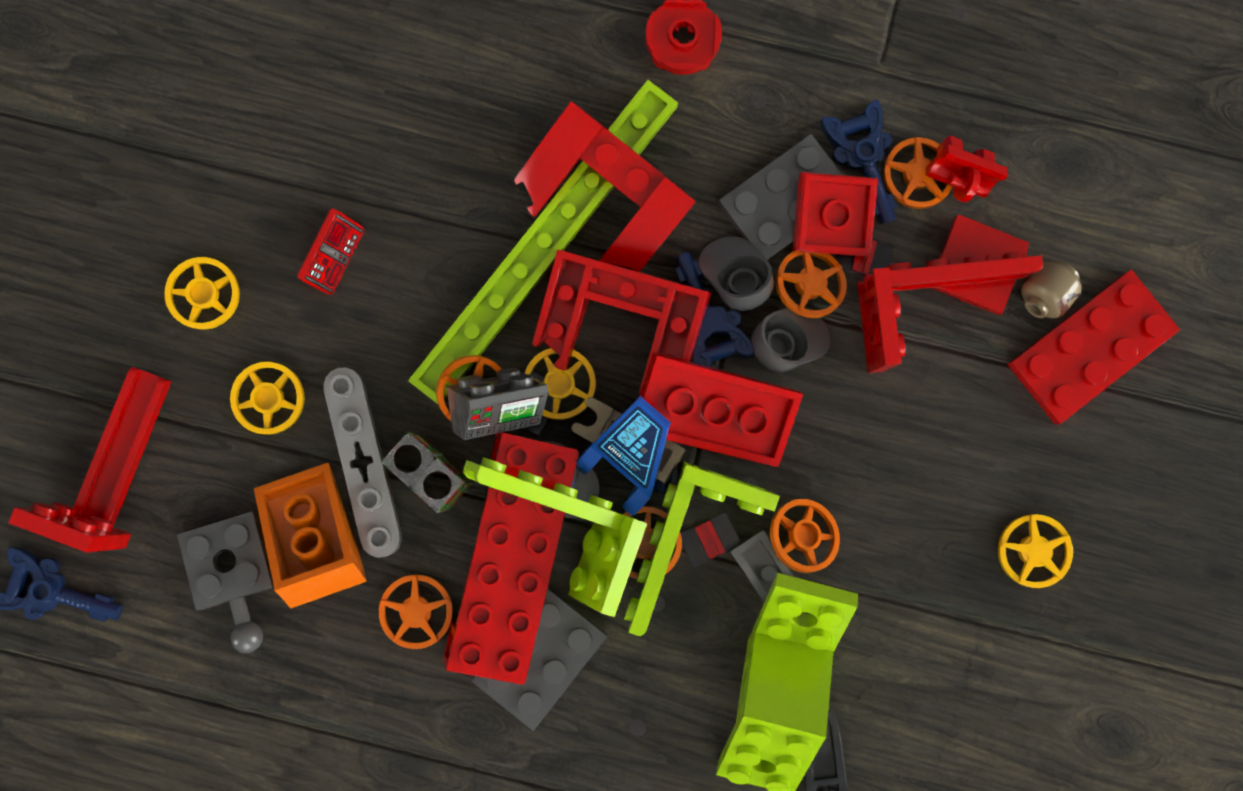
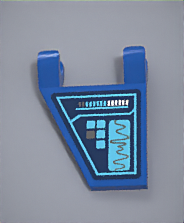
M639 396L581 453L580 458L576 462V468L581 473L587 474L602 457L606 459L636 486L629 492L627 500L622 504V508L631 516H634L653 494L671 422Z

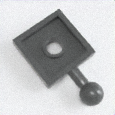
M251 511L177 534L196 611L229 602L236 625L230 635L232 646L241 653H251L257 650L263 641V632L259 625L251 622L245 597L274 588L257 512ZM225 550H231L236 557V564L229 572L222 571L218 566V557Z

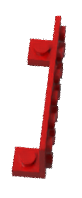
M500 432L496 433L490 459L507 465L504 473L517 477L519 471L522 470L542 477L541 486L553 490L555 483L571 488L579 452L576 449ZM488 487L457 622H451L442 659L446 671L520 685L526 682L565 512Z

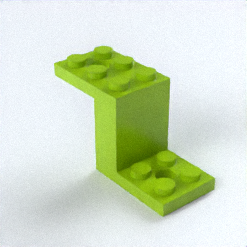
M781 573L776 574L748 639L736 723L718 760L717 776L725 777L735 784H752L766 788L768 791H796L826 739L833 653L858 607V593Z

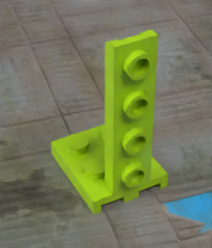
M483 457L481 464L466 460L463 473L471 480L593 522L592 528L586 533L583 540L584 551L579 565L571 574L568 595L602 614L615 617L647 523L611 510L613 502L590 495L588 502L576 498L579 490L555 483L553 490L541 486L543 478L520 470L517 477L506 474L504 472L507 465Z
M683 462L677 485L669 483L662 506L669 508L664 523L656 522L649 544L656 546L652 560L644 559L640 568L637 582L642 583L643 586L639 598L631 596L624 620L630 621L629 633L642 636L647 631L695 485L701 487L699 492L705 497L724 502L726 496L738 499L736 505L740 506L739 508L758 515H763L764 509L775 512L780 496L767 489Z

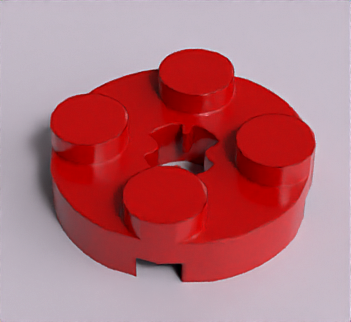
M666 0L662 6L658 7L655 12H652L646 25L645 41L655 66L673 74L688 75L703 71L711 65L720 48L722 26L716 13L714 15L712 10L706 7L707 4L704 1ZM680 27H686L688 34L694 35V39L692 41L688 40L685 44L679 43L678 39H674L673 32L679 33Z

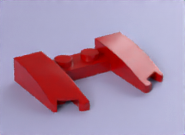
M571 101L514 181L516 185L524 182L534 203L527 207V209L535 218L580 159L641 207L599 261L632 268L633 271L640 272L695 204L696 200L576 103Z
M557 250L532 344L538 347L544 341L560 356L554 365L558 369L565 371L568 368L589 300L659 319L640 386V393L653 352L691 362L711 292L571 252Z

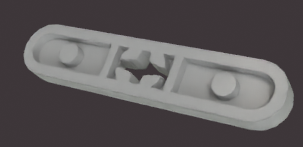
M346 367L332 370L325 378L323 384L324 395L360 542L363 549L369 555L377 558L387 557L399 549L402 542V532L386 467L381 463L383 455L366 386L362 376L356 371ZM357 442L360 443L364 456L372 457L373 463L367 465L369 479L367 483L364 481L365 475L362 469L354 468L353 461L359 459L358 447H356Z

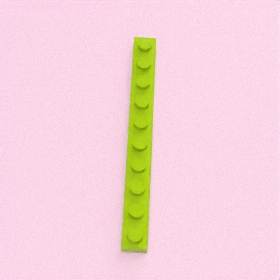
M647 80L608 130L640 155L676 110L678 102ZM582 161L408 381L437 403L436 387L443 370L460 357L468 355L481 356L554 264L557 250H565L615 186ZM475 362L458 367L450 374V377L455 379L462 378ZM446 381L444 387V401L448 396L446 386L452 385L448 381Z

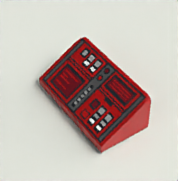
M330 209L297 274V278L321 292L332 295L364 233V228L338 210Z

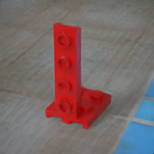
M1015 251L1003 254V259L989 261L988 255H975L964 258V263L950 264V259L944 258L927 261L926 267L911 268V263L903 262L888 265L887 268L873 269L872 274L864 276L863 281L857 282L867 374L884 372L902 364L901 357L905 356L904 336L902 333H898L896 318H899L901 312L898 294H893V292L1024 279L1031 273H1036L1042 269V255L1028 257L1027 251Z
M131 367L126 375L74 506L71 507L58 502H53L51 506L34 502L32 507H14L8 523L86 553L126 549L131 533L115 528L114 525L172 381Z

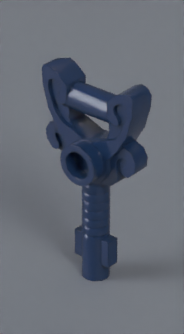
M876 99L867 106L862 115L840 121V119L835 117H823L821 129L830 143L836 147L832 157L835 163L839 165L847 163V166L853 170L862 169L864 177L878 178L875 216H879L883 225L896 220L893 210L897 208L893 194L887 195L876 165L884 156V151L892 143L891 135L887 132H881L883 123L882 109L879 101ZM868 129L869 135L860 141H850L846 138L847 135Z
M688 252L677 256L675 259L678 267L675 268L680 283H686L687 286L704 290L699 278L703 274L701 273L698 261H693ZM710 302L708 303L693 352L694 363L711 367L712 362L735 353L743 358L754 357L751 341L743 331L737 328L741 322L739 312L731 310L726 313L724 307H711ZM716 335H728L730 337L729 340L708 348L704 345L706 341Z
M18 547L8 548L7 558L10 566H13V570L5 592L0 593V610L24 608L26 618L35 620L44 616L45 611L53 610L58 603L88 611L90 612V618L99 621H107V618L119 619L123 606L113 603V597L101 593L93 597L65 588V577L62 573H58L61 566L58 560L48 558L41 561L26 549ZM29 572L33 574V583L29 586L27 596L24 597L22 593Z

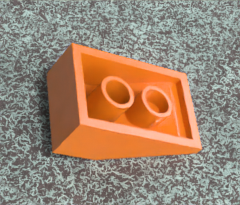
M329 462L253 488L274 590L290 608L367 582L358 545Z

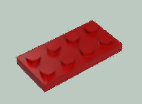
M1131 269L1123 273L1007 365L1052 422L1058 425L1180 331V328Z
M655 352L652 354L640 392V396L671 422L667 436L668 441L774 467H779L803 397L800 391Z

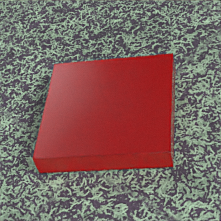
M808 172L799 173L792 251L871 257L878 178Z
M958 214L954 217L938 259H950V264L964 263V258L975 255H988L989 261L1003 259V254L1027 251L1030 243ZM1016 279L935 287L932 289L996 315H1001Z

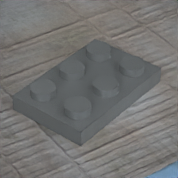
M812 134L729 192L718 202V205L742 237L751 242L767 260H770L793 243L799 173L842 175Z
M547 588L526 682L520 685L475 676L471 682L534 731L604 642L607 634L550 588Z

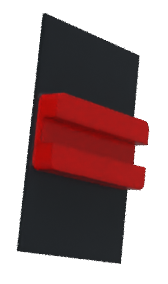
M872 240L871 257L836 254L835 259L842 265V269L866 276L872 274L873 269L887 268L894 247Z
M726 511L681 533L682 546L693 568L730 551L741 543Z

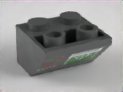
M518 368L499 370L496 372V377L482 379L480 375L459 378L458 384L446 386L453 433L463 440L540 424L549 393L548 385L533 378V375L520 372Z

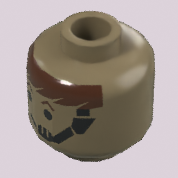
M1063 261L1043 262L1042 269L1032 273L1021 287V294L1027 311L1038 318L1047 317L1054 319L1062 317L1082 292L1080 276L1077 270Z

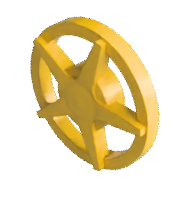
M196 257L182 262L171 272L165 285V301L168 310L177 321L194 329L206 330L222 325L231 318L239 303L240 289L234 273L220 261L208 257ZM200 264L216 266L227 276L213 282L204 278ZM193 266L195 278L187 284L186 289H173L178 277L186 269ZM230 282L232 297L226 309L218 301L219 290ZM173 295L186 297L187 301L192 305L189 320L185 319L176 309ZM214 307L223 313L220 317L210 322L196 323L203 309Z
M549 348L537 354L530 361L524 374L531 375L534 367L544 359L549 372L546 374L543 383L548 385V395L553 398V413L544 410L542 416L554 420L573 418L588 407L586 400L594 396L596 379L593 368L582 354L573 350L572 357L579 361L568 370H560L549 359L548 356L557 354L552 348ZM582 365L586 368L590 379L588 395L575 387L573 376ZM570 395L585 399L576 409L566 413H558L562 399Z
M259 362L244 369L235 379L230 393L231 409L237 421L254 433L266 435L277 434L290 428L300 417L305 400L304 389L298 376L288 367L274 362ZM264 368H274L282 371L283 374L274 384L263 383L255 371ZM250 376L255 386L251 392L250 400L239 404L240 388L245 379ZM288 378L291 379L296 389V405L284 398L282 388ZM281 407L294 410L287 421L271 428L273 413L279 411ZM254 408L256 411L263 413L264 428L251 424L243 416L241 410Z
M1029 514L1014 519L1005 527L998 542V558L1004 572L1013 581L1026 587L1044 588L1057 583L1066 575L1073 559V545L1068 532L1059 522L1048 516ZM1036 520L1051 525L1059 533L1060 537L1047 540L1040 536ZM1029 521V536L1023 538L1019 544L1007 543L1012 531L1020 524ZM1063 543L1064 559L1061 567L1058 569L1051 558L1053 549ZM1006 548L1018 551V555L1024 563L1019 576L1012 570L1007 561ZM1045 566L1054 574L1043 581L1032 582L1025 580L1034 567Z

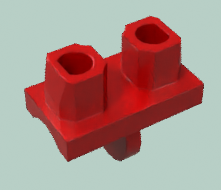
M948 136L937 147L936 157L926 166V176L953 186L954 198L965 203L970 201L974 195L985 198L997 182L1004 181L1008 177V168L995 163V153L986 149H980L972 154L964 150L961 139Z

